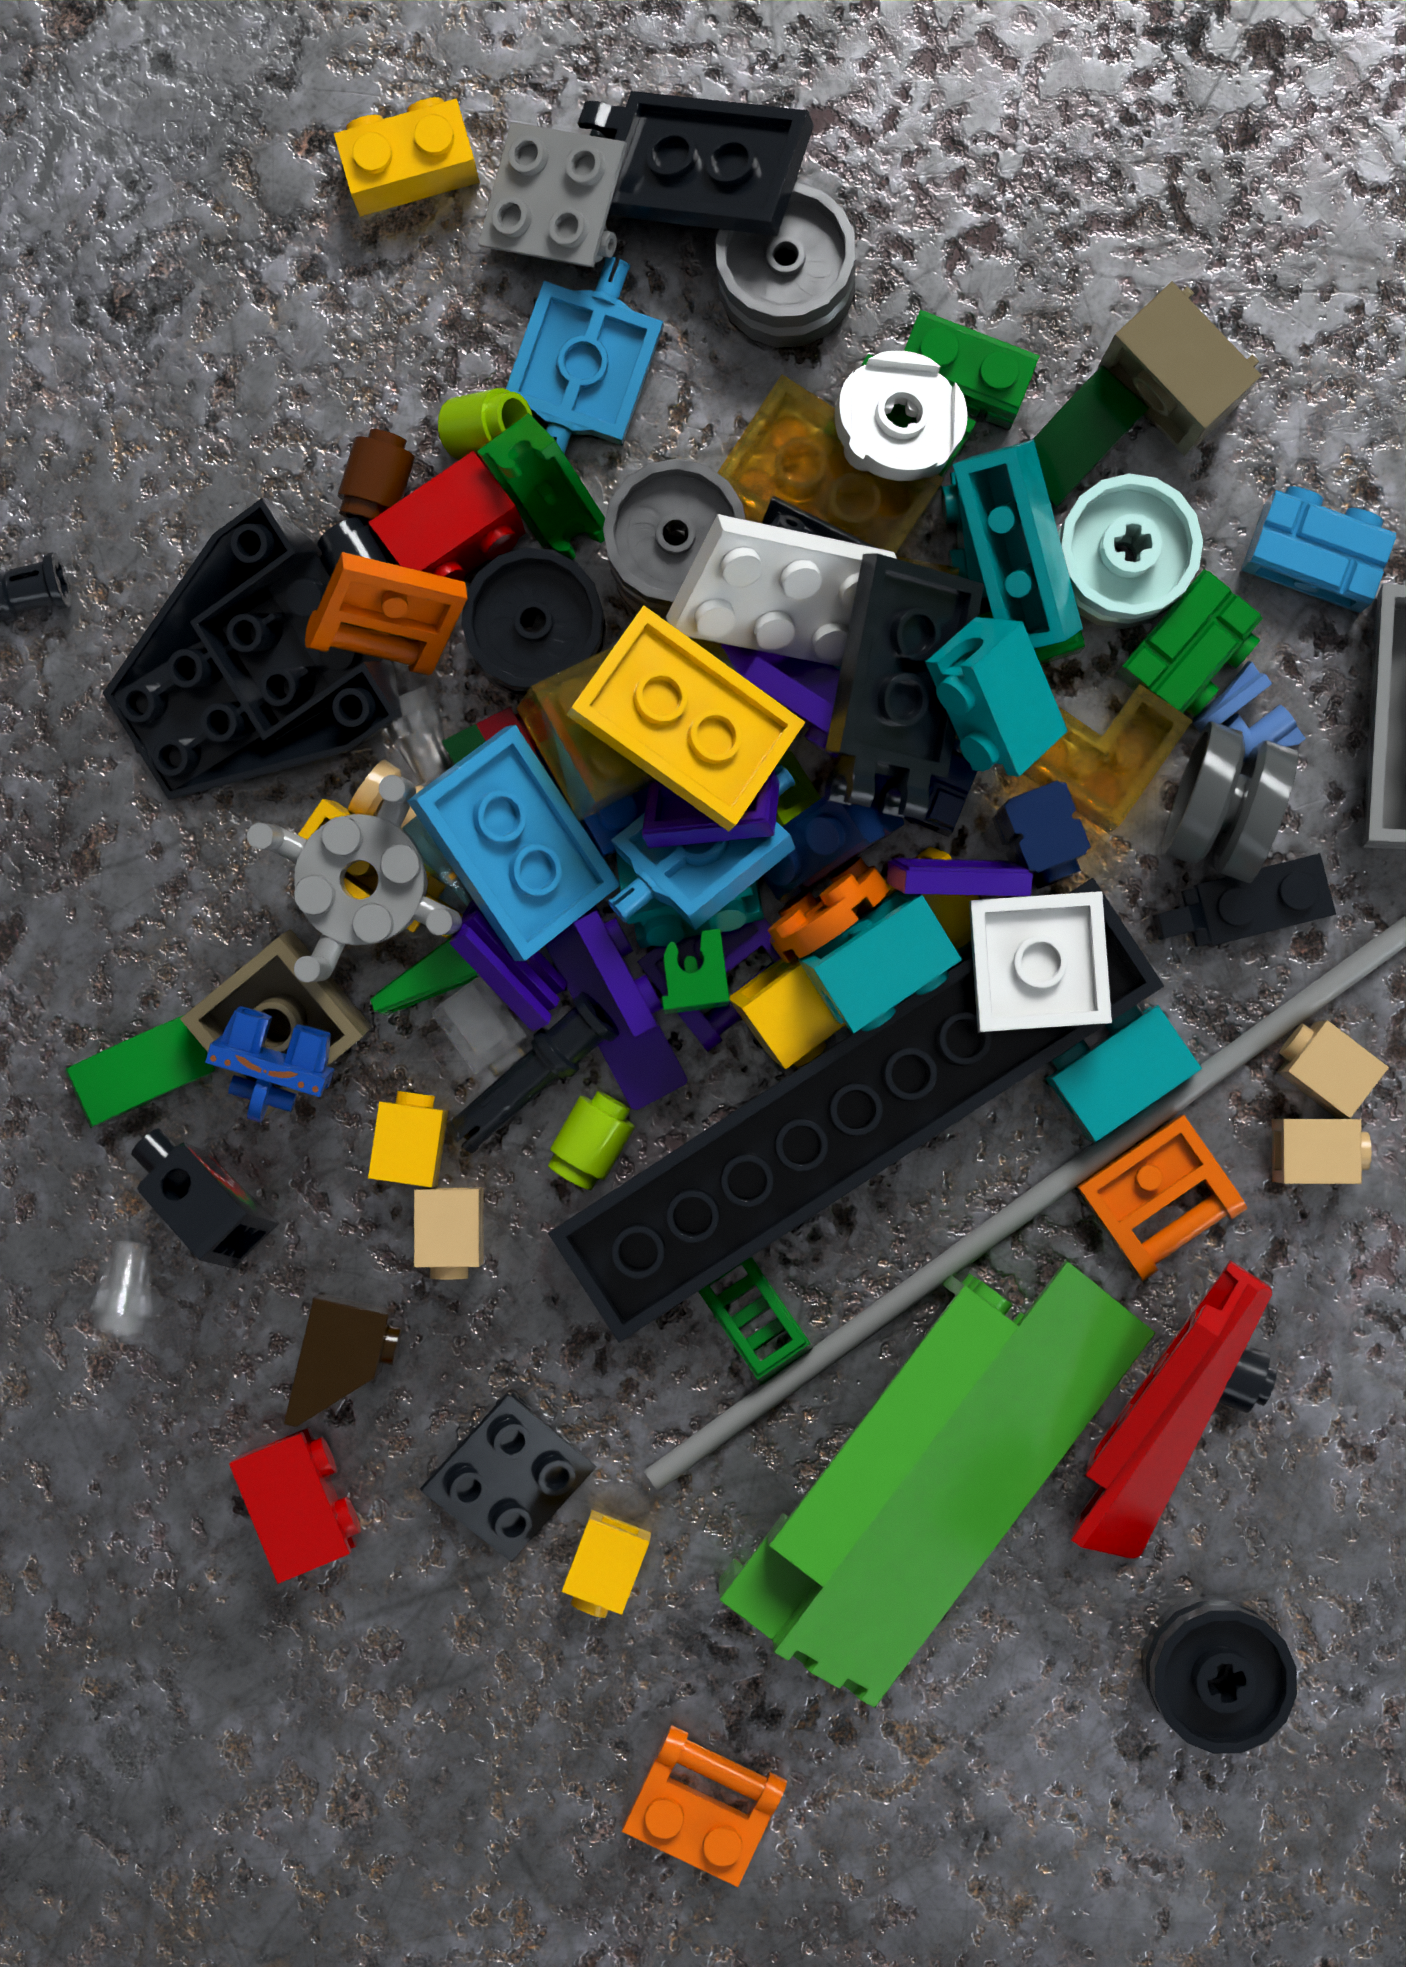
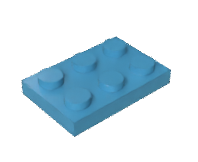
M516 725L505 726L407 800L514 961H526L620 886L619 881Z

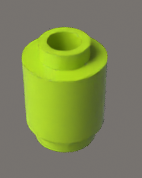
M495 388L448 399L440 409L438 434L444 448L452 457L460 460L474 451L481 458L477 452L480 448L529 413L532 416V412L523 396L504 388Z
M597 1091L593 1099L580 1095L550 1147L554 1154L548 1163V1167L566 1180L591 1191L598 1179L605 1180L635 1129V1126L626 1119L631 1109L601 1091Z

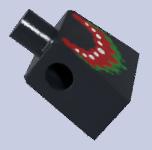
M160 1128L149 1132L133 1148L131 1155L149 1173L139 1183L137 1187L138 1192L200 1261L234 1269L279 1224L207 1151L184 1142L176 1146Z

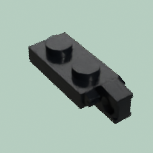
M1318 853L1263 867L1251 883L1228 876L1194 885L1193 889L1181 892L1185 907L1158 913L1152 917L1158 940L1192 932L1195 947L1206 944L1211 947L1336 915L1321 854Z

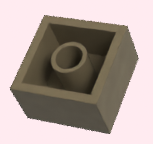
M291 929L275 939L180 1018L207 1052L209 1051L210 1044L223 1035L231 1016L240 1006L272 1016L264 1047L287 1054L293 1029L297 1024L320 1029L331 1034L327 1066L359 1041L373 1027L331 976L319 982H302L295 976L294 965L296 961L303 956H311L312 953ZM222 1068L231 1080L236 1075L257 1081V1078ZM275 1084L276 1088L292 1093L297 1092V1090ZM268 1106L264 1118L268 1116L276 1108Z

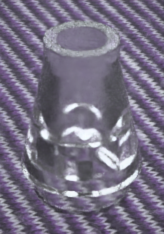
M426 686L399 696L402 717L384 729L414 773L418 785L438 778L452 767L448 752L442 743L445 736L438 698L431 700Z
M113 1241L110 1258L88 1312L94 1315L92 1330L125 1336H144L146 1322L153 1321L149 1262L151 1246L135 1242Z

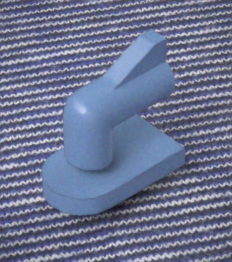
M1247 661L1219 697L1204 707L1192 719V723L1199 733L1211 721L1218 724L1223 722L1222 725L1243 732L1245 741L1243 763H1245L1252 749L1262 741L1268 740L1288 747L1298 745L1306 739L1297 727L1293 716L1282 705H1278L1250 728H1248L1238 713L1234 714L1272 685L1267 675L1259 673L1251 661Z

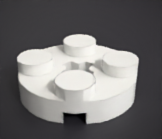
M887 351L869 358L866 365L858 368L854 374L852 372L849 375L836 402L835 426L838 437L844 445L845 458L851 466L857 470L869 471L879 477L895 481H912L922 479L923 477H933L942 471L947 461L957 450L965 433L967 406L964 395L956 382L952 388L948 380L938 373L941 366L930 358L914 352ZM894 404H901L905 406L906 415L916 417L917 423L908 424L907 428L898 427L888 420L886 414L891 413Z

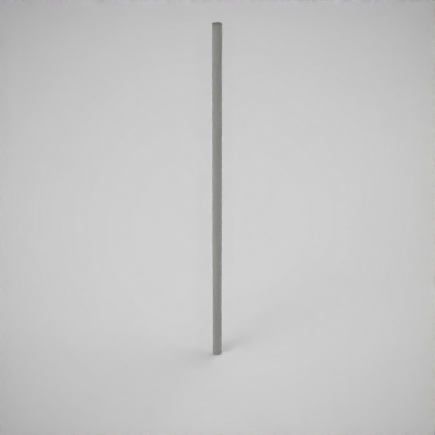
M1406 915L1200 1065L1202 1069L1097 1142L1092 1143L819 1342L813 1349L781 1370L645 1469L644 1472L657 1491L666 1487L932 1293L950 1275L954 1277L1405 948Z

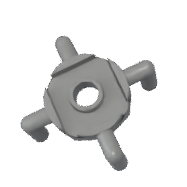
M396 775L384 777L379 784V793L385 800L377 817L365 814L335 817L317 829L308 840L272 824L255 823L248 829L247 840L253 848L272 851L296 863L294 874L295 902L308 921L322 933L312 955L299 958L294 965L295 976L300 981L319 982L328 979L337 964L345 944L370 945L383 942L407 929L414 920L426 925L428 930L435 935H453L460 930L462 918L457 911L426 897L428 880L422 856L413 838L401 828L410 808L407 800L416 794L415 785L410 780ZM358 861L370 863L378 874V886L375 892L365 899L353 897L347 891L344 883L347 869Z

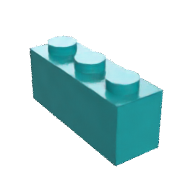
M1034 439L975 455L954 463L956 479L993 618L1023 621L1033 648L1068 640L1082 630L1083 627Z

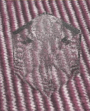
M480 976L429 1012L475 1075H481L489 1069L495 1078L525 1055L520 1045L531 1038L506 1003Z

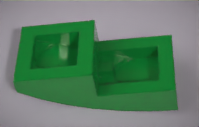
M184 1015L127 1039L64 1070L90 1128L149 1104L153 1099L207 1077L215 1071L213 1065L205 1063L208 1054L206 1049L180 1020Z

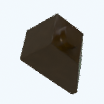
M323 1293L313 1297L284 1425L293 1427L301 1425L374 1379L381 1373L383 1364L394 1365L402 1336V1328L392 1326L396 1310Z

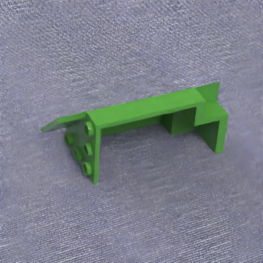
M1066 1260L1025 1315L1020 1312L1014 1321L1005 1316L1013 1304L970 1273L962 1283L950 1275L942 1285L954 1293L955 1297L791 1515L788 1517L783 1513L744 1566L733 1559L719 1578V1600L770 1638L773 1642L775 1654L788 1661L792 1656L804 1664L803 1666L810 1673L839 1689L843 1685L861 1701L875 1708L1156 1334Z

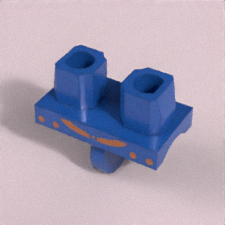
M240 1006L231 1016L223 1035L210 1044L205 1063L257 1078V1081L234 1075L228 1090V1094L250 1100L247 1119L261 1123L268 1106L292 1112L297 1094L276 1088L275 1084L321 1097L324 1088H329L334 1073V1068L327 1066L331 1034L310 1026L297 1024L293 1029L287 1054L264 1047L272 1016Z

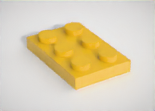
M644 605L566 714L728 832L737 825L805 724L804 720Z

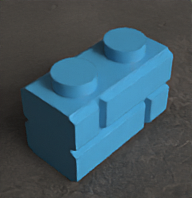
M1296 486L1287 487L1285 493L1275 490L1263 506L1241 571L1358 613L1368 608L1376 596L1384 573L1383 570L1388 562L1397 533L1381 528L1384 520L1372 512L1358 508H1348L1346 513L1342 514L1323 507L1324 498L1311 490Z

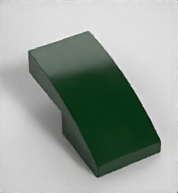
M1104 365L1081 386L1033 438L1049 499L1057 506L1063 503L1099 461L1109 454L1150 408Z

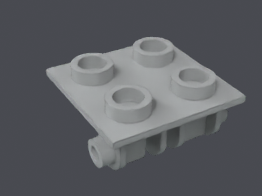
M511 122L478 245L480 247L594 268L595 262L601 261L603 257L611 258L616 250L617 237L614 232L607 230L605 224L627 143L625 141Z

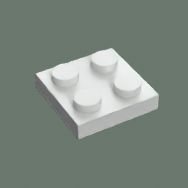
M1102 891L969 901L978 1032L1112 1023Z

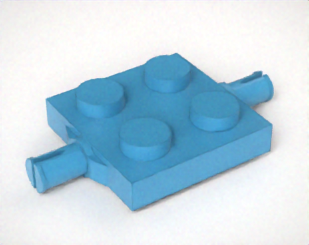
M605 257V263L595 291H573L543 281L506 389L510 392H516L525 398L530 406L532 415L548 425L546 431L557 442L564 454L571 434H590L623 446L664 328L663 321L635 312L619 300L631 265L620 259L611 282L617 265L616 257Z
M778 763L774 771L780 782V796L790 787H793L795 781L786 768L783 769V766ZM642 814L611 839L618 855L634 869L637 879L614 898L609 899L608 903L616 915L623 922H627L632 915L654 898L661 903L671 906L696 930L791 853L795 846L791 835L776 822L774 836L648 848L642 837L644 814Z

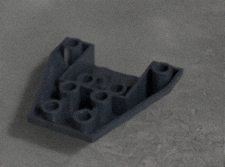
M267 498L258 500L210 537L103 692L109 705L168 800L351 752L402 717L392 661L335 647H330L327 652L306 647L305 634L312 612L318 609L331 578L320 562L322 552L317 544Z

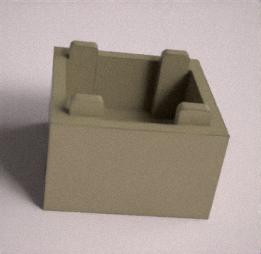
M1171 281L1114 335L1098 366L1100 368L1104 365L1150 407L1144 415L1185 457L1242 403L1262 375L1255 368L1259 360L1253 354L1246 359L1190 300L1194 292L1188 286L1181 291Z

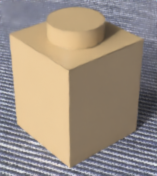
M1325 1020L1314 1022L1310 1028L1305 1024H1301L1290 1035L1279 1052L1286 1060L1277 1070V1073L1335 1118L1350 1119L1389 1067L1331 1022Z
M1272 1119V1182L1283 1184H1362V1170H1369L1372 1148L1369 1133L1361 1132V1119Z
M484 1188L414 1189V1267H430V1279H468L469 1267H480L484 1264Z

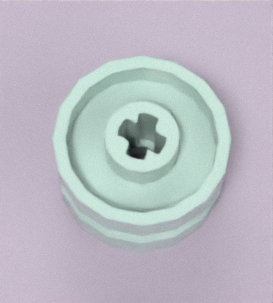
M1128 473L1101 480L1079 496L1058 531L1079 615L1096 625L1125 629L1150 623L1169 609L1182 596L1200 567L1203 538L1197 514L1181 492L1155 477ZM1126 546L1130 548L1134 554V561H1126L1125 551L1116 552L1115 547Z

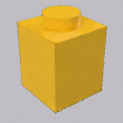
M397 1091L395 1103L379 1102L368 1179L425 1187L438 1186L449 1110L433 1108L435 1096Z
M591 1510L561 1591L573 1596L570 1604L580 1611L600 1618H606L609 1610L622 1615L649 1546L651 1532Z

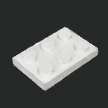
M717 514L666 615L667 622L687 637L841 667L863 554L878 553L896 559L897 557L892 551Z

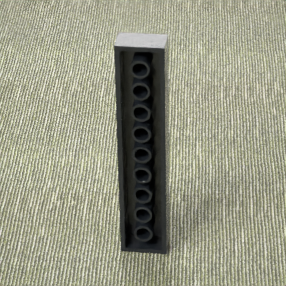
M1091 878L1067 894L1101 892L1102 890L1094 878ZM1102 892L1111 1017L1114 1020L1163 988L1164 985ZM971 956L949 970V977L934 990L922 995L914 993L894 1006L895 1014L881 1026L870 1031H862L860 1029L552 1229L548 1235L618 1343H620L1106 1024L978 1032L973 958Z

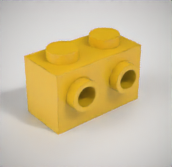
M439 97L422 99L411 104L407 108L406 113L385 119L380 115L362 116L349 122L346 126L347 130L334 133L350 193L360 217L480 183L457 98L445 102Z

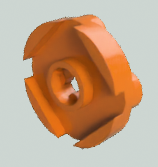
M857 857L830 877V881L833 884L818 897L814 898L810 891H806L778 912L781 918L768 929L769 934L772 936L769 942L784 963H790L794 954L799 959L807 956L859 920L856 916L858 912L856 905L865 897L875 907L886 896L890 887L875 866L868 867L861 857Z

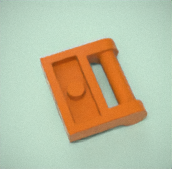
M342 552L319 607L312 612L305 634V645L307 648L327 652L330 647H335L408 664L409 671L430 676L468 599L466 583Z
M1179 1115L1076 1187L1117 1245L1128 1265L1142 1282L1158 1271L1156 1264L1225 1216L1232 1220L1247 1210L1244 1200L1185 1115ZM1204 1181L1211 1196L1141 1244L1132 1229L1192 1187Z
M670 1725L622 1825V1832L739 1887L769 1820L780 1803L787 1780L771 1772L766 1777L687 1740L688 1732ZM678 1763L753 1799L754 1802L749 1813L746 1814L669 1777L673 1767Z

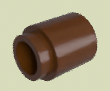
M370 429L368 437L357 436L354 438L337 495L342 499L339 514L348 519L359 517L364 525L370 526L369 521L404 498L415 461V455L405 450L406 439L379 429Z

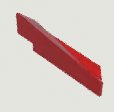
M1230 1260L1091 1452L1085 1475L1099 1484V1487L1075 1519L1071 1541L1080 1547L1129 1559L1137 1558L1143 1553L1225 1390L1228 1380L1232 1376L1272 1296L1270 1286Z

